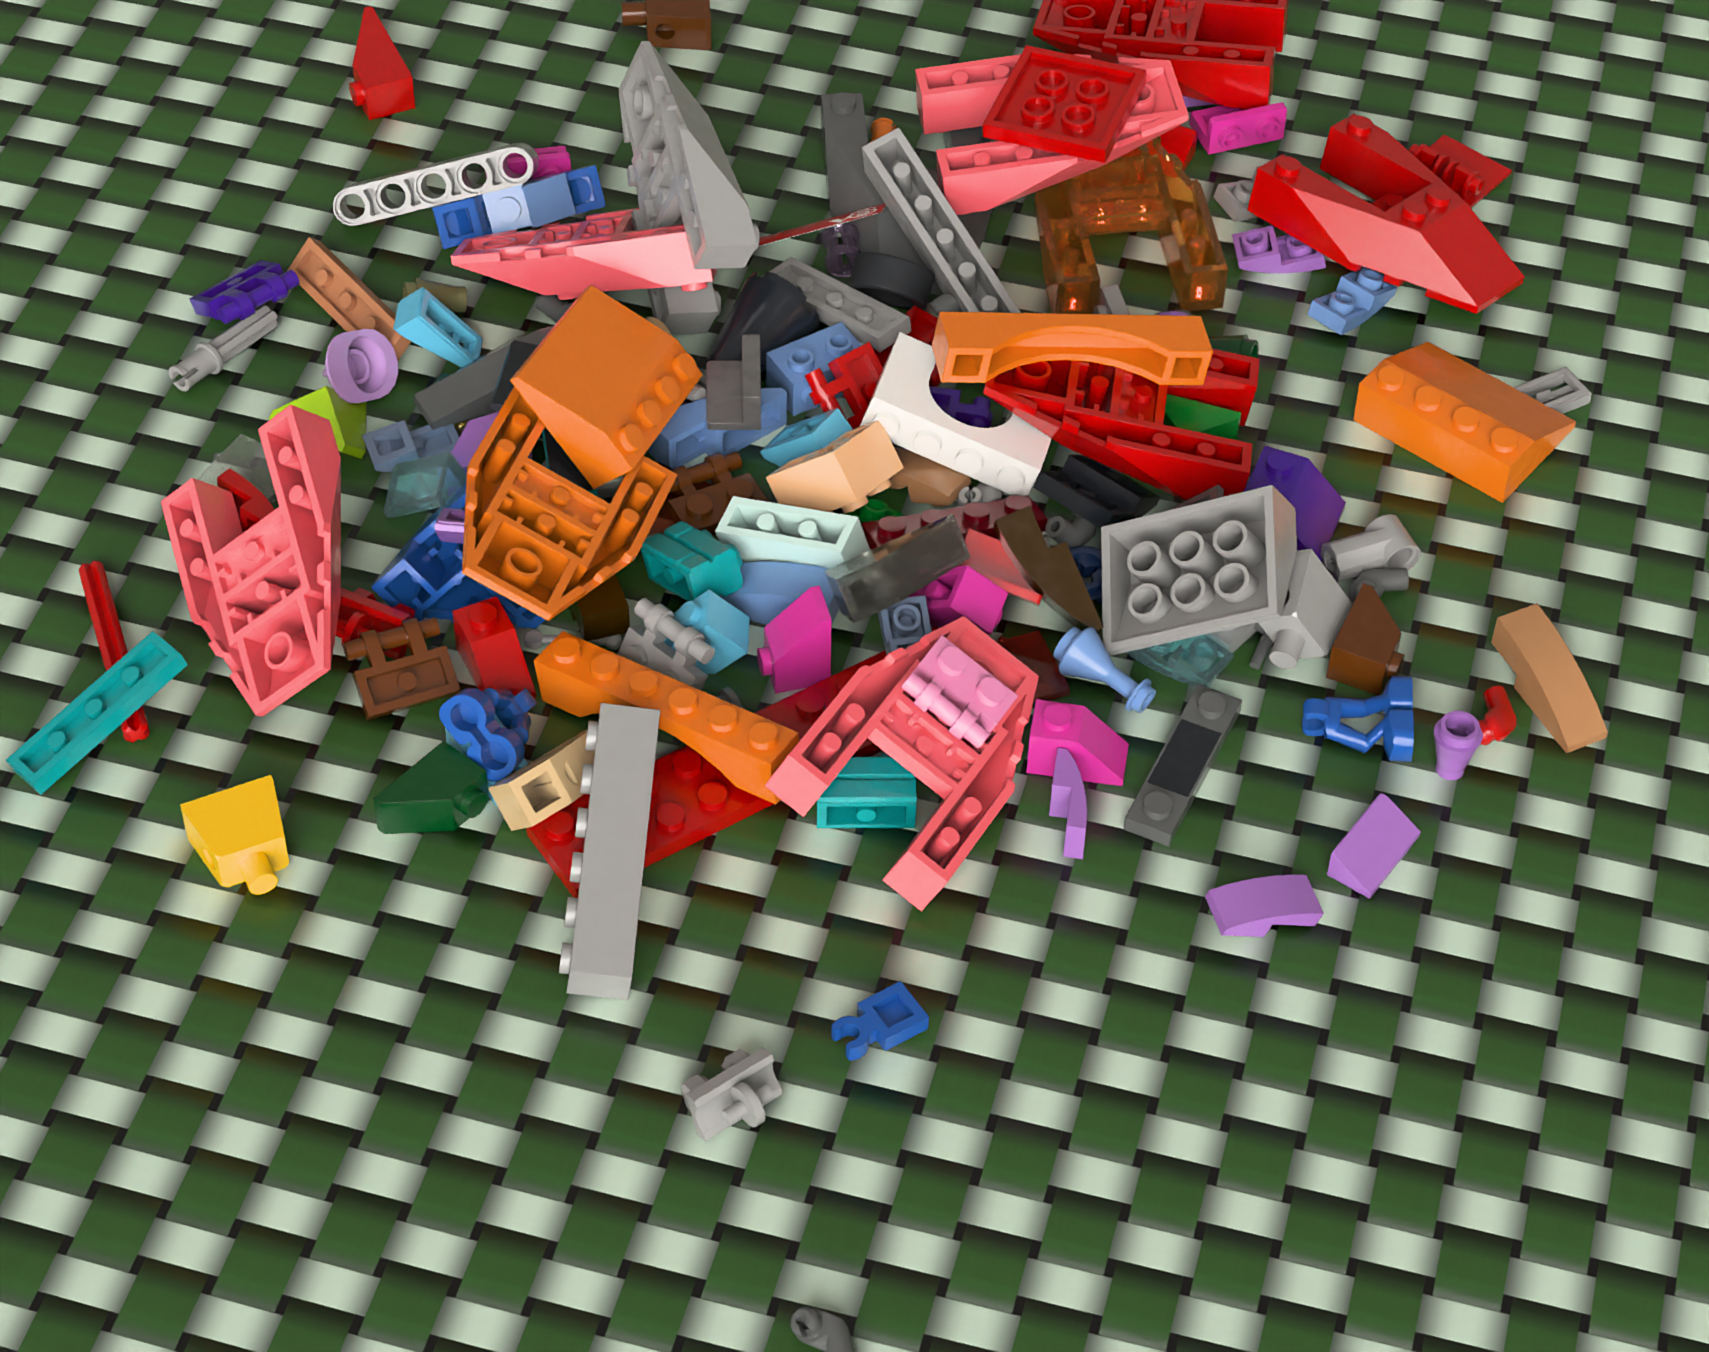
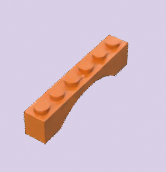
M939 312L932 343L941 382L986 383L1000 373L1018 366L1041 361L1072 360L1117 367L1140 375L1159 385H1203L1213 353L1201 316Z
M564 631L533 660L542 701L577 717L599 714L601 703L660 710L658 728L673 735L701 754L719 769L735 787L773 804H777L781 800L767 789L765 784L799 743L798 732Z

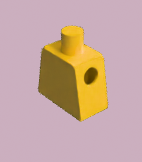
M271 775L180 804L187 838L220 886L231 887L246 882L249 891L255 895L265 894L275 888L278 883L275 871L286 868L289 864V858L274 781Z

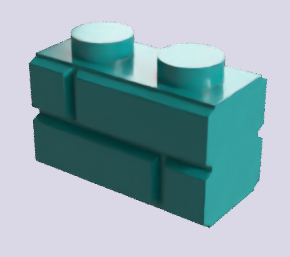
M680 521L665 529L664 535L657 533L645 539L641 547L648 578L686 601L694 600L707 590H711L718 596L726 597L741 589L742 583H744L740 570L743 562L737 548L731 543L723 544L714 539L706 529L700 531Z
M887 753L878 757H851L816 801L817 828H915L917 804L916 777Z

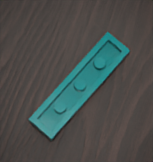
M152 631L9 756L6 762L15 773L42 795L188 664L181 653Z

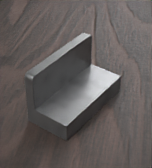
M742 335V361H708L706 363L707 429L761 430L760 335Z

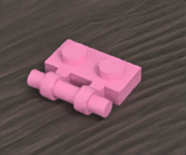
M941 635L901 686L902 689L916 699L913 703L924 713L929 709L950 726L948 732L958 740L964 737L978 749L1018 697L1017 694L943 635Z

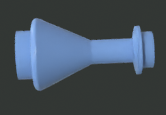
M1076 626L1072 627L1061 638L1054 650L1053 657L1060 661L1058 669L1061 675L1105 682L1128 699L1125 705V709L1128 712L1135 710L1138 713H1142L1152 702L1156 694V690L1151 687L1152 682L1148 678L1138 684L1115 667L1096 629L1093 627H1088L1083 631Z

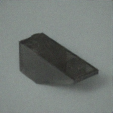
M950 514L824 572L841 613L855 623L899 603L971 558L955 516Z

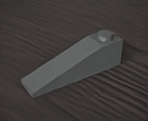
M554 326L517 336L414 395V403L430 427L435 429L497 412L490 408L489 405L510 344L513 340L539 345Z

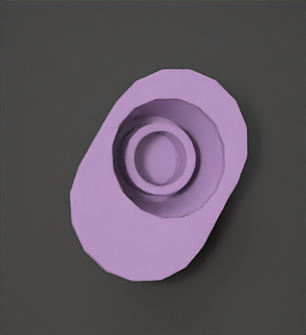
M375 329L340 333L332 338L327 348L325 369L322 371L324 377H327L330 385L340 398L347 403L356 404L379 399L390 393L396 384L398 376V360L392 344L385 335Z

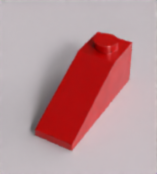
M372 6L365 7L352 63L354 82L349 83V90L354 105L356 107L362 106L368 119L373 120L416 107L413 78L374 8Z

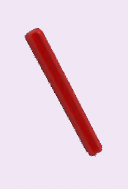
M95 560L90 564L83 563L78 571L105 671H107L126 655L128 651L104 565ZM143 705L121 724L124 739L128 742L133 743L138 739L145 740L150 734Z

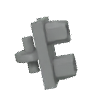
M764 1047L753 1054L738 1049L725 1057L721 1065L723 1072L710 1080L705 1076L697 1074L682 1083L681 1090L684 1101L691 1112L697 1135L707 1141L741 1119L751 1127H757L765 1121L766 1117L763 1106L783 1094L773 1071L774 1059L772 1053Z

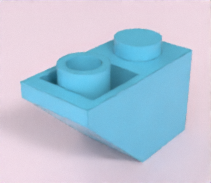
M707 590L694 600L684 603L679 610L674 612V619L686 628L691 626L705 636V642L715 649L714 657L707 664H702L696 660L695 666L705 674H716L748 653L750 617L711 590ZM666 637L664 643L676 651L674 648L675 643Z

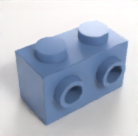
M840 322L766 353V385L769 388L781 387L787 392V410L792 416L817 408L820 405H814L809 393L812 390L804 376L820 368L827 382L830 383L835 378L828 363L862 345L845 325ZM840 392L836 394L835 397L839 398L843 396V393Z

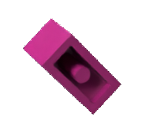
M968 565L913 570L902 598L925 595L930 625L941 628L964 616L986 634H992L993 629L1001 620L1003 614L1002 607L1008 592Z
M820 586L810 587L764 627V647L757 648V659L761 675L770 676L775 694L807 688L831 676L832 620Z
M1036 699L1029 738L1026 773L1053 777L1057 748L1068 749L1075 760L1082 781L1123 787L1129 743L1085 706Z

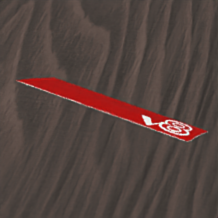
M883 203L760 237L759 246L882 213L886 204Z

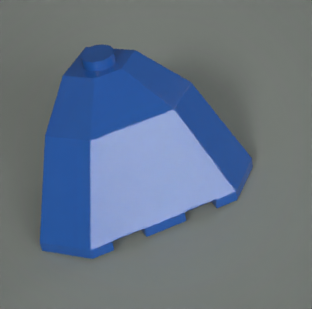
M466 482L416 531L371 586L390 607L400 603L413 608L418 621L424 620V618L436 617V619L451 620V623H453V610L495 596L499 599L512 624H516V628L536 629L545 621L544 618L463 574V544L439 540L435 531V523L439 514L444 508L465 510Z

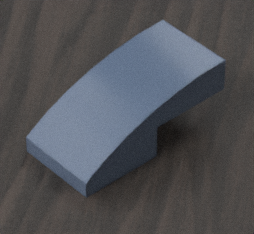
M405 420L362 435L375 471L382 472L419 471L443 466L459 439L454 424L435 429L427 425L409 431Z

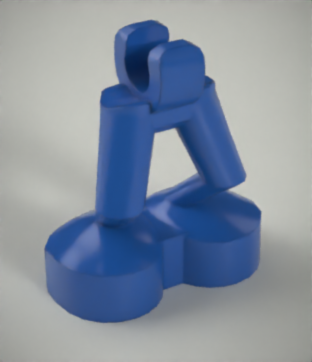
M1392 676L1386 684L1383 694L1366 699L1325 697V700L1315 698L1305 700L1303 704L1304 717L1302 718L1303 733L1307 736L1324 735V739H1331L1362 753H1366L1383 736V746L1388 761L1411 762L1414 744L1412 676ZM1380 711L1384 715L1383 720L1366 735L1341 722V718H1364Z
M467 688L448 699L441 706L439 716L441 722L457 743L464 745L470 742L472 744L467 749L469 759L486 770L488 780L496 782L508 776L523 761L525 753L523 744H526L529 739V727L531 725V719L527 711L535 706L537 702L526 688L516 696L507 689L487 688L482 692L479 689ZM495 714L506 728L501 727L494 719Z

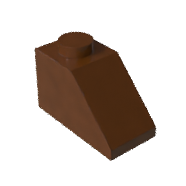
M1363 583L1332 645L1326 678L1374 695H1381L1387 680L1391 679L1392 676L1399 675L1405 654L1398 652L1401 631L1374 588L1370 585Z

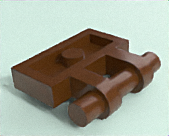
M737 451L726 455L718 452L705 457L703 463L689 468L681 465L670 469L678 474L669 493L674 492L677 498L668 501V514L675 524L683 521L700 531L706 529L712 536L716 535L715 530L733 496L769 501L749 472L734 478L729 473L742 468V459ZM709 479L714 484L700 490H696L693 486Z
M416 617L401 621L400 627L379 633L372 629L360 633V638L343 643L344 653L348 661L365 656L370 666L354 671L352 675L366 720L453 696L460 691L447 646L428 650L424 640L440 635V628L436 617L418 621ZM407 645L411 653L410 656L386 662L383 651Z

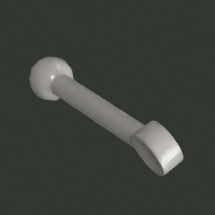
M529 630L524 635L525 646L535 650L543 644L549 645L558 635H542L539 630ZM618 634L588 642L597 646H606L610 650H617L620 648L623 640L621 635Z

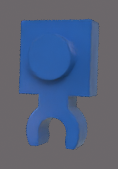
M899 981L858 1002V1017L844 1016L837 1019L831 1025V1038L835 1042L845 1036L855 1037V1040L846 1044V1057L849 1061L856 1060L864 1056L869 1049V1044L875 1041L886 1051L927 1030L929 1016L904 984Z

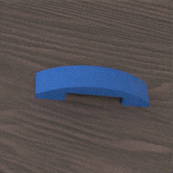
M596 165L564 171L568 179L576 214L606 207ZM482 194L432 207L443 249L458 246L464 239L493 234Z

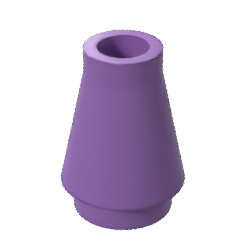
M1451 711L1436 723L1434 738L1437 760L1435 770L1437 774L1446 780L1461 778L1465 767L1483 739L1482 730L1478 720L1470 713Z

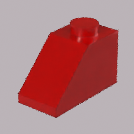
M497 596L453 610L456 649L477 688L482 692L487 688L507 689L514 696L526 688L535 699L536 692L515 628Z

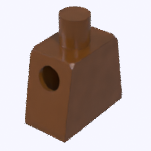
M709 0L621 2L622 26L646 25L647 41H650L654 47L712 50Z

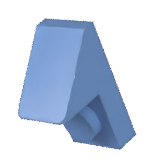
M566 172L482 194L493 234L529 226L536 228L576 214Z

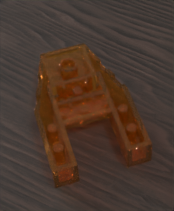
M1160 136L1106 165L1037 191L1034 206L1046 291L1052 313L1093 314L1094 306L1098 305L1101 280L1088 235L1157 230L1180 309L1194 311L1223 308L1228 267L1202 186L1198 180H1191L1182 170L1183 163L1175 153L1168 154L1160 144Z

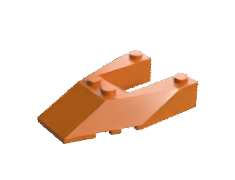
M514 386L467 466L462 573L549 621L635 560L678 474L643 456L632 471L624 474L609 503L528 458L545 425Z

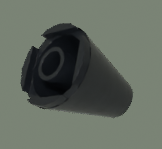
M758 271L753 272L746 279L706 363L708 361H742V335H760L761 375L766 371V353L815 333L820 326L819 316L815 309L809 314L803 305L807 297L788 280L772 272H766L762 277L757 276Z

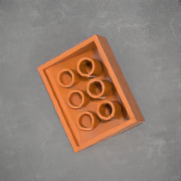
M590 285L582 291L510 381L588 483L595 489L635 468L703 374L697 367L693 357L685 351L676 338L593 285Z
M1425 342L1383 359L1359 383L1353 419L1355 422L1501 503L1575 428L1576 424L1575 420L1549 408L1538 400L1518 391L1430 342Z

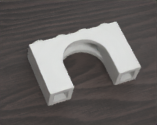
M899 332L860 426L878 420L885 428L892 443L1010 495H1028L1041 471L1051 438L1011 411H1009L1004 424L992 428L970 426L946 414L934 401L929 389V379L936 363L932 346Z

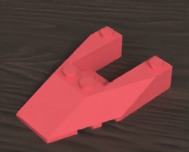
M1021 54L915 69L917 109L924 135L982 127L984 120ZM1074 54L1081 57L1091 58V55ZM1118 57L1116 64L1147 70L1146 85L1106 163L1003 141L936 150L939 189L956 215L987 211L1106 165L1188 121V111L1171 61Z
M639 208L587 215L586 221L560 224V221L542 225L540 229L517 232V229L464 239L450 256L454 266L545 296L557 295L559 300L578 298L582 291L590 285H593L602 292L681 286L682 291H696L706 288L707 282L713 281L717 273L716 269H694L684 224L634 231L631 214L633 210H639Z
M289 405L258 428L279 507L243 532L232 492L195 478H191L161 501L190 617L194 624L202 626L211 640L208 645L216 656L224 659L233 672L229 675L254 714L263 717L331 670L341 602V457L330 420L293 405Z
M963 616L923 636L919 642L905 649L900 647L888 653L883 660L871 666L864 665L860 667L765 784V787L804 817L867 738L943 798L882 880L922 912L947 884L1014 792L1016 784L1013 782L1016 764L1022 757L1024 744L1021 741L1024 727L1030 720L1039 676ZM941 635L1018 695L979 749L964 737L958 740L948 732L950 729L949 725L929 709L924 713L913 704L916 699L901 688Z

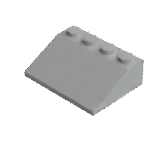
M1273 485L1101 527L1103 644L1109 656L1280 618L1297 553L1295 507Z

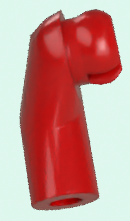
M1503 686L1490 687L1483 693V699L1488 712L1484 714L1485 719L1478 721L1483 733L1481 745H1489L1494 740L1500 742L1515 730L1516 716Z

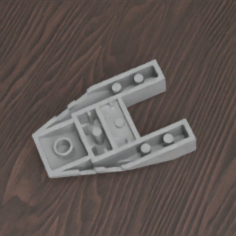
M641 41L619 87L624 143L631 142L633 151L632 165H629L627 168L628 186H637L639 210H633L631 214L634 231L684 224L694 269L745 268L754 250H757L759 246V229L755 223H752L748 204L711 120L651 42ZM712 281L707 282L706 288L696 291H682L681 286L647 289L654 318L663 322L672 335L707 333L716 316H719L721 311V298L719 292L714 290Z

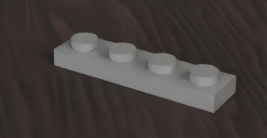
M792 257L769 271L788 280L807 297L803 305L809 314L815 309L819 316V321L829 326L842 322L859 342L863 344L870 342L872 348L879 352L895 343L899 332L904 334L911 332L909 316Z

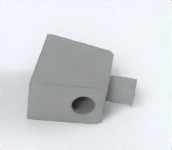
M1312 549L1297 550L1282 616L1258 622L1274 643L1269 655L1270 661L1283 669L1295 668L1299 659L1324 657L1327 655L1353 605Z

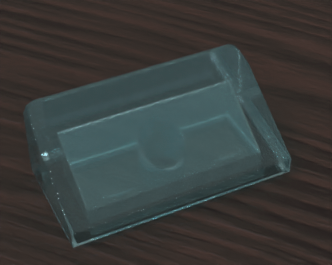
M447 451L397 463L391 474L383 513L387 518H394L443 507L466 483L467 474L455 457Z

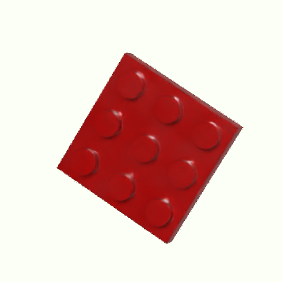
M1026 45L983 122V137L1106 163L1146 85L1147 70Z

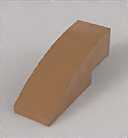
M1536 603L1498 617L1491 643L1516 673L1514 689L1565 753L1605 739L1608 731L1586 679L1564 640L1540 606Z

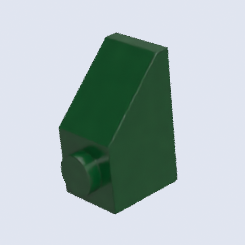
M441 742L373 798L378 830L383 834L455 831L469 818L478 816L489 802L486 770L447 742Z

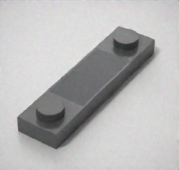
M1197 684L1125 817L1124 830L1168 847L1170 846L1240 714L1242 699Z

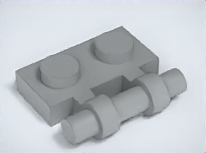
M647 598L639 600L634 608V613L644 620L646 629L641 625L629 627L617 654L702 690L708 675L697 668L695 663L696 660L702 664L710 662L714 657L715 649L705 642V636L691 626L686 628L676 621L674 613L663 604L655 605ZM666 637L675 643L674 648L676 651L664 643Z

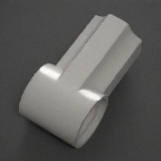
M1392 514L1376 518L1362 533L1322 544L1321 558L1324 566L1335 581L1338 582L1359 576L1363 570L1407 568L1408 571L1415 566L1421 556V550L1400 519Z

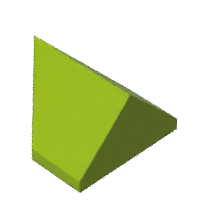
M325 386L272 410L269 419H272L289 405H293L330 420L338 451L360 459L364 456L366 445L362 435L366 433L367 401L356 404L347 403L337 395L333 388Z

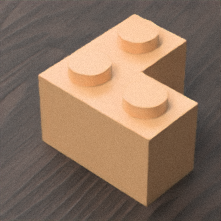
M877 420L845 432L822 449L788 461L768 475L766 479L778 504L834 513L833 510L841 508L843 513L846 514L869 502L867 497L889 488L892 485L889 478L904 467L885 428Z

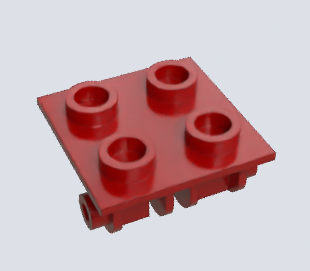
M1445 134L1430 147L1424 143L1420 146L1413 144L1408 150L1459 195L1470 208L1475 206L1512 174L1511 169Z

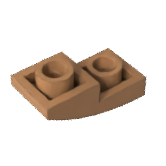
M895 448L904 468L889 478L892 484L889 488L902 489L907 487L911 503L931 504L933 507L948 506L956 501L958 493L963 488L971 484V478L910 450Z

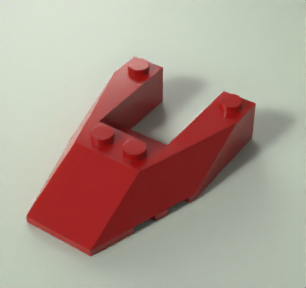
M1043 0L1033 26V35L1067 54L1091 55L1092 59L1117 63L1118 57L1170 60L1182 96L1224 107L1239 108L1243 111L1270 104L1273 91L1275 52H1282L1287 34L1289 0Z
M1352 114L1330 127L1319 169L1376 200L1371 204L1301 165L1297 159L1285 156L1284 154L1257 169L1247 211L1347 269L1356 272L1363 266L1385 274L1384 282L1398 287L1404 281L1427 289L1425 296L1475 314L1523 284L1525 276L1469 205L1392 135L1374 125L1367 117Z
M1212 349L1213 353L1203 385H1159L1132 372L1093 362L1072 360L1041 361L1018 366L1000 373L985 383L983 394L1062 446L1187 501L1218 484L1224 489V497L1244 491L1250 475L1252 443L1163 425L1167 394L1241 412L1240 426L1245 427L1258 385L1260 359Z

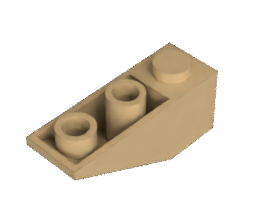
M587 729L488 787L511 831L533 827L583 795L580 793L583 764L593 765L595 751L585 750Z

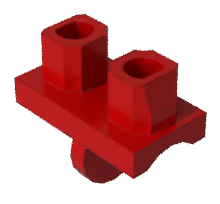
M341 588L336 636L342 638L343 646L344 642L360 638V633L375 629L376 633L400 627L401 621L415 618V611L413 608L400 603L393 607L379 603L372 592L362 588H357L353 592ZM407 645L383 651L385 656L395 660L400 659L406 655Z

